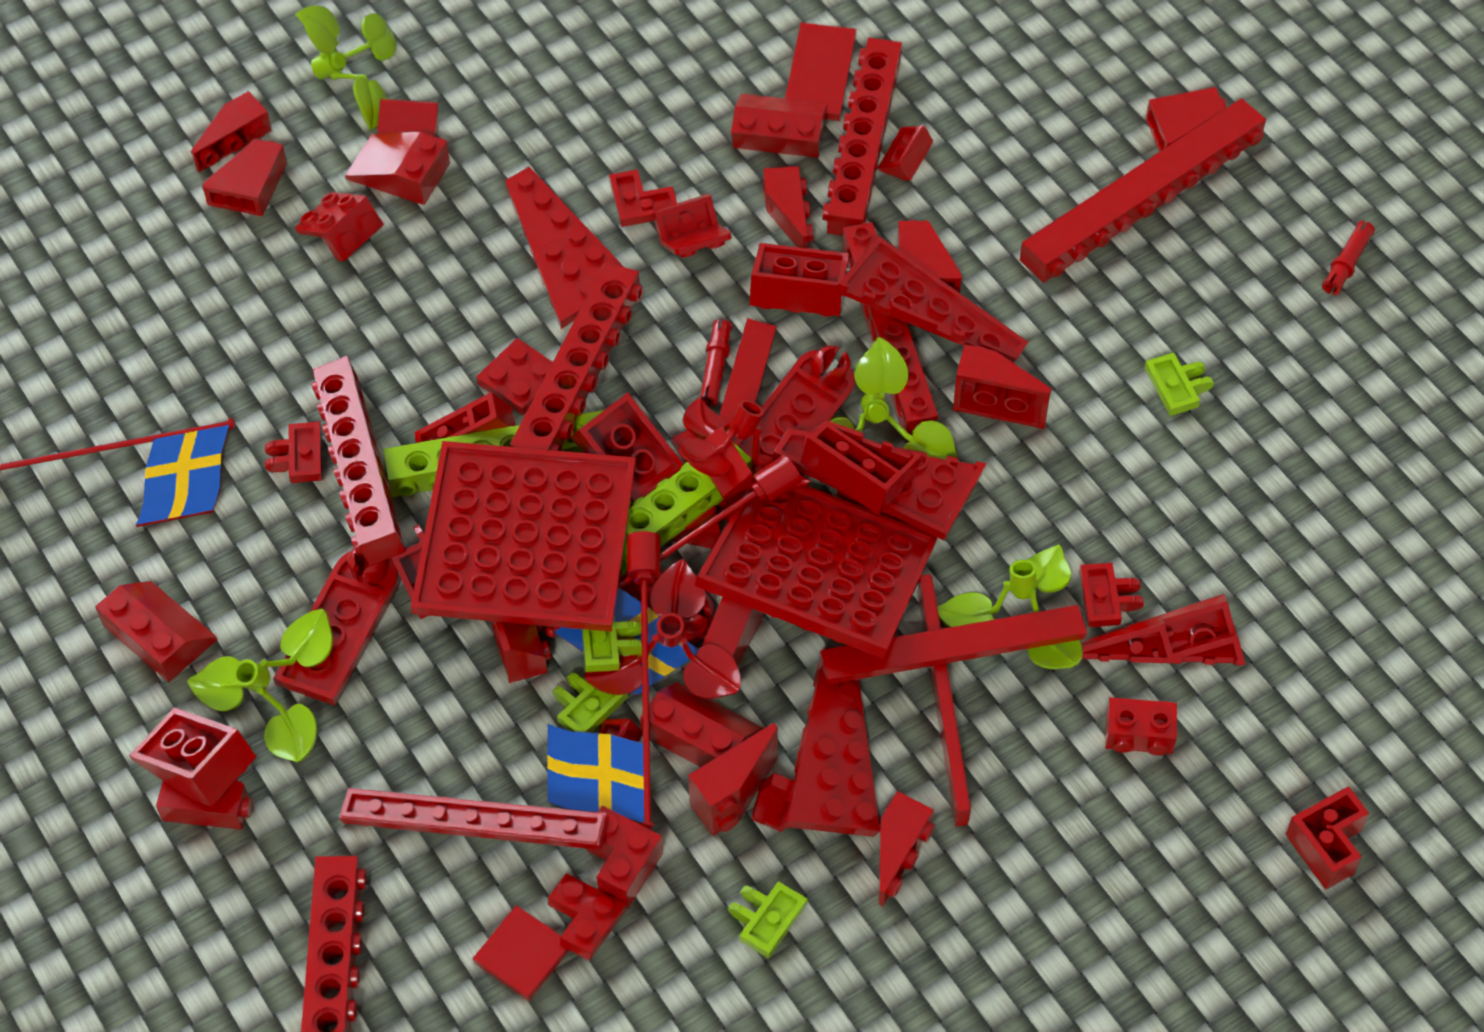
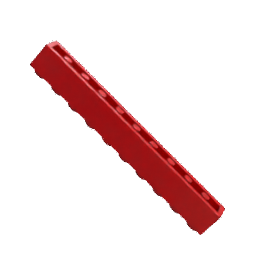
M1241 98L1024 240L1021 245L1019 261L1043 283L1052 277L1060 276L1067 267L1075 262H1081L1088 253L1097 247L1105 246L1112 237L1120 232H1126L1133 223L1142 217H1149L1163 203H1170L1177 194L1186 188L1194 187L1201 178L1207 174L1215 173L1222 164L1228 160L1236 159L1249 146L1257 145L1264 136L1263 131L1266 118Z

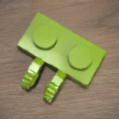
M1175 353L1145 362L1144 369L1170 416L1198 408L1200 403L1198 395L1210 390L1214 385L1210 376L1191 380L1205 372L1206 369L1202 362L1198 361L1181 366Z
M614 615L612 632L581 629L585 672L619 670V654L622 656H634L642 652L641 640H617V636L621 638L639 636L641 634V623L639 624V622H615Z
M571 672L566 679L569 685L579 693L576 698L562 687L557 686L552 690L554 698L565 707L557 715L558 723L568 731L592 733L628 698V694L612 695L601 692L574 672Z
M779 881L768 896L753 889V887L744 885L740 895L758 908L756 913L735 902H732L727 909L733 917L746 924V927L739 935V941L768 959L805 909L808 900Z

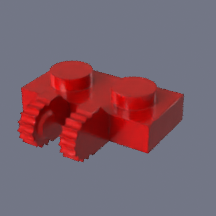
M320 421L288 424L289 439L266 442V454L268 456H275L266 459V471L281 473L289 470L291 483L322 481V428Z
M1113 563L1080 565L1079 576L1088 628L1119 626L1122 621L1121 611L1130 612L1143 608L1144 602L1141 596H1118V593L1131 594L1138 592L1141 588L1140 580L1135 578L1115 579Z

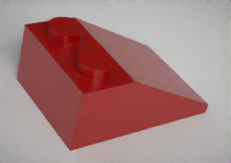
M423 132L371 134L346 173L345 178L346 180L425 206L450 165L447 140Z
M964 344L956 374L953 410L1045 429L1051 388L995 350Z
M628 392L571 436L583 453L636 457L631 497L632 503L640 497L647 496L656 489L662 480L671 478L684 465Z
M175 707L129 755L134 762L190 799L211 807L222 798L225 791L247 770V767L257 757L238 729Z
M772 723L688 775L690 807L712 836L721 831L727 832L738 824L757 794L760 783L766 779L778 759V727L775 723Z

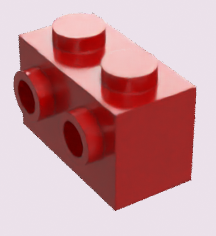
M1109 697L1105 720V749H1114L1119 753H1129L1132 751L1148 752L1155 756L1173 754L1177 740V702Z

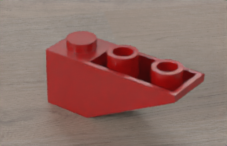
M249 91L224 104L192 148L191 154L198 173L207 167L213 166L228 155L239 151L254 139L262 138L272 131L268 111Z
M799 166L763 169L766 211L796 247L808 248V242H813L812 224H806V219H810L809 201H803V196L807 195L806 178H800Z
M899 791L894 795L880 822L878 904L884 906L889 896L892 898L896 897L903 883V879L900 877L905 869L911 870L914 867L920 854L917 851L922 841L927 843L930 840L936 824L932 823L934 809Z

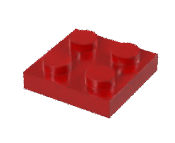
M516 338L476 376V381L479 386L489 393H494L518 413L524 415L542 384L552 361Z

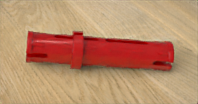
M1364 220L1356 224V228L1341 254L1332 261L1331 271L1322 283V289L1327 294H1330L1335 286L1332 295H1338L1346 280L1353 276L1355 264L1375 232V227L1367 221L1363 230Z
M719 319L713 322L711 339L705 349L707 360L699 397L703 399L708 407L710 399H712V407L718 405L725 359L730 355L728 343L732 324L722 319L721 328L719 327Z

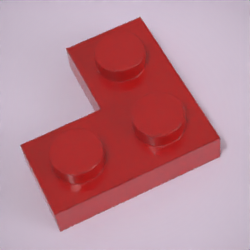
M638 169L609 175V183L621 227L654 221L653 210L677 203L673 186L644 192Z
M567 873L548 897V906L573 918V921L560 937V946L589 961L626 911V903Z

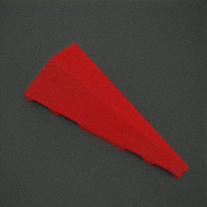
M1224 594L1080 642L1083 651L1082 659H1098L1102 662L1129 660L1136 663L1182 664V662H1203L1205 665L1234 663L1239 666L1246 664Z

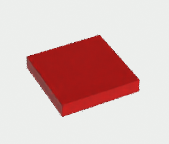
M516 905L472 959L475 965L527 1001H530L570 950L560 946L561 935Z

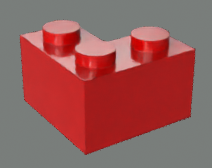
M1349 786L1294 815L1285 834L1325 890L1354 875L1362 858L1349 838L1362 831L1369 812Z
M602 805L598 813H606L609 818L602 849L586 850L606 860L596 876L598 890L626 903V908L629 909L663 855L662 835Z

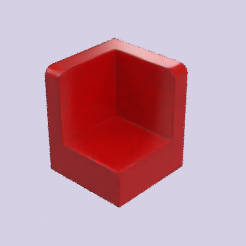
M773 773L760 783L751 816L752 820L779 832L785 830L787 827H782V823L788 811L789 801L787 800L794 781Z

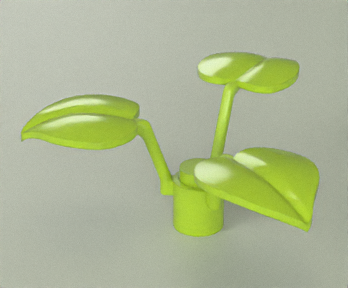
M317 5L301 9L295 15L304 25L311 42L320 51V56L313 58L311 61L314 75L319 79H325L330 76L332 80L338 78L355 79L353 82L355 99L369 131L375 129L378 125L380 99H387L383 88L376 80L368 81L366 75L341 72L346 66V58L370 47L377 60L385 61L394 55L396 40L392 30L388 27V23L376 13L366 15L362 20L361 27L363 35L368 42L342 54L341 52L334 51L339 45L336 38L340 33V27L333 13L327 8Z
M878 337L871 348L860 358L855 368L854 377L856 384L861 391L866 393L860 402L863 413L859 415L858 427L854 429L852 422L845 417L832 419L831 422L862 432L866 420L871 423H880L886 419L909 441L903 447L904 449L925 452L929 457L946 459V456L957 457L953 436L942 423L932 420L922 422L915 427L913 435H910L889 413V407L884 399L885 392L889 394L900 393L907 383L908 369L897 349L883 338Z
M1061 545L1043 550L1027 560L1013 562L1010 565V581L1003 582V590L993 607L991 600L981 593H963L937 606L939 619L947 627L994 620L992 614L999 612L1008 591H1011L1018 599L1030 598L1033 613L1039 612L1036 588L1042 592L1052 593L1065 588L1071 580V570L1064 557ZM1080 640L1027 649V654L1030 660L1040 667L1064 669L1078 665L1082 660L1083 651Z
M323 609L308 612L295 620L285 630L281 638L280 648L284 654L290 656L289 659L275 661L263 659L258 664L249 659L239 661L231 656L221 657L212 661L199 673L187 679L189 687L201 702L220 712H228L241 705L244 699L243 688L258 692L281 714L271 718L266 725L264 732L266 746L279 758L297 763L303 761L311 752L316 741V718L313 712L302 704H295L286 711L284 706L266 691L270 683L268 668L293 665L296 661L304 667H314L321 664L329 656L333 646V634L328 614Z

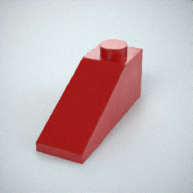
M490 392L417 430L414 434L416 443L516 426L512 407Z

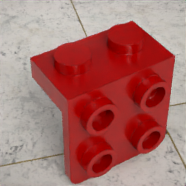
M331 192L321 199L320 205L301 217V222L296 225L295 229L298 234L322 237L336 260L344 262L384 224L366 196Z
M709 194L652 211L660 245L681 258L697 254L698 249L708 247V249L722 247L725 245V241L732 239L731 232L718 224L712 197Z

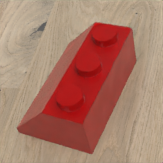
M741 94L734 110L731 128L732 148L819 158L827 103Z
M759 243L751 273L749 306H757L762 309L789 310L793 313H814L825 317H840L844 296L834 292V290L847 274L850 253Z
M152 581L119 585L95 606L102 625L168 683L218 640L217 636Z
M490 621L509 683L547 673L546 660L551 659L547 641H540L538 633L542 632L541 625Z
M678 682L658 691L649 704L650 740L699 767L704 766L763 730V727L710 699H703L693 695L686 686ZM642 714V715L640 716V721H641V732H642V736H643V714Z

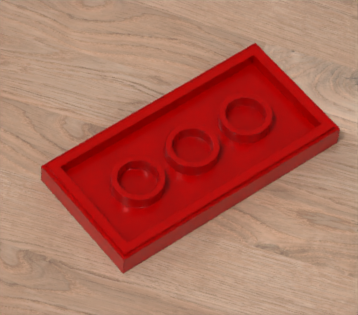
M801 22L785 99L827 103L825 120L840 121L857 29Z

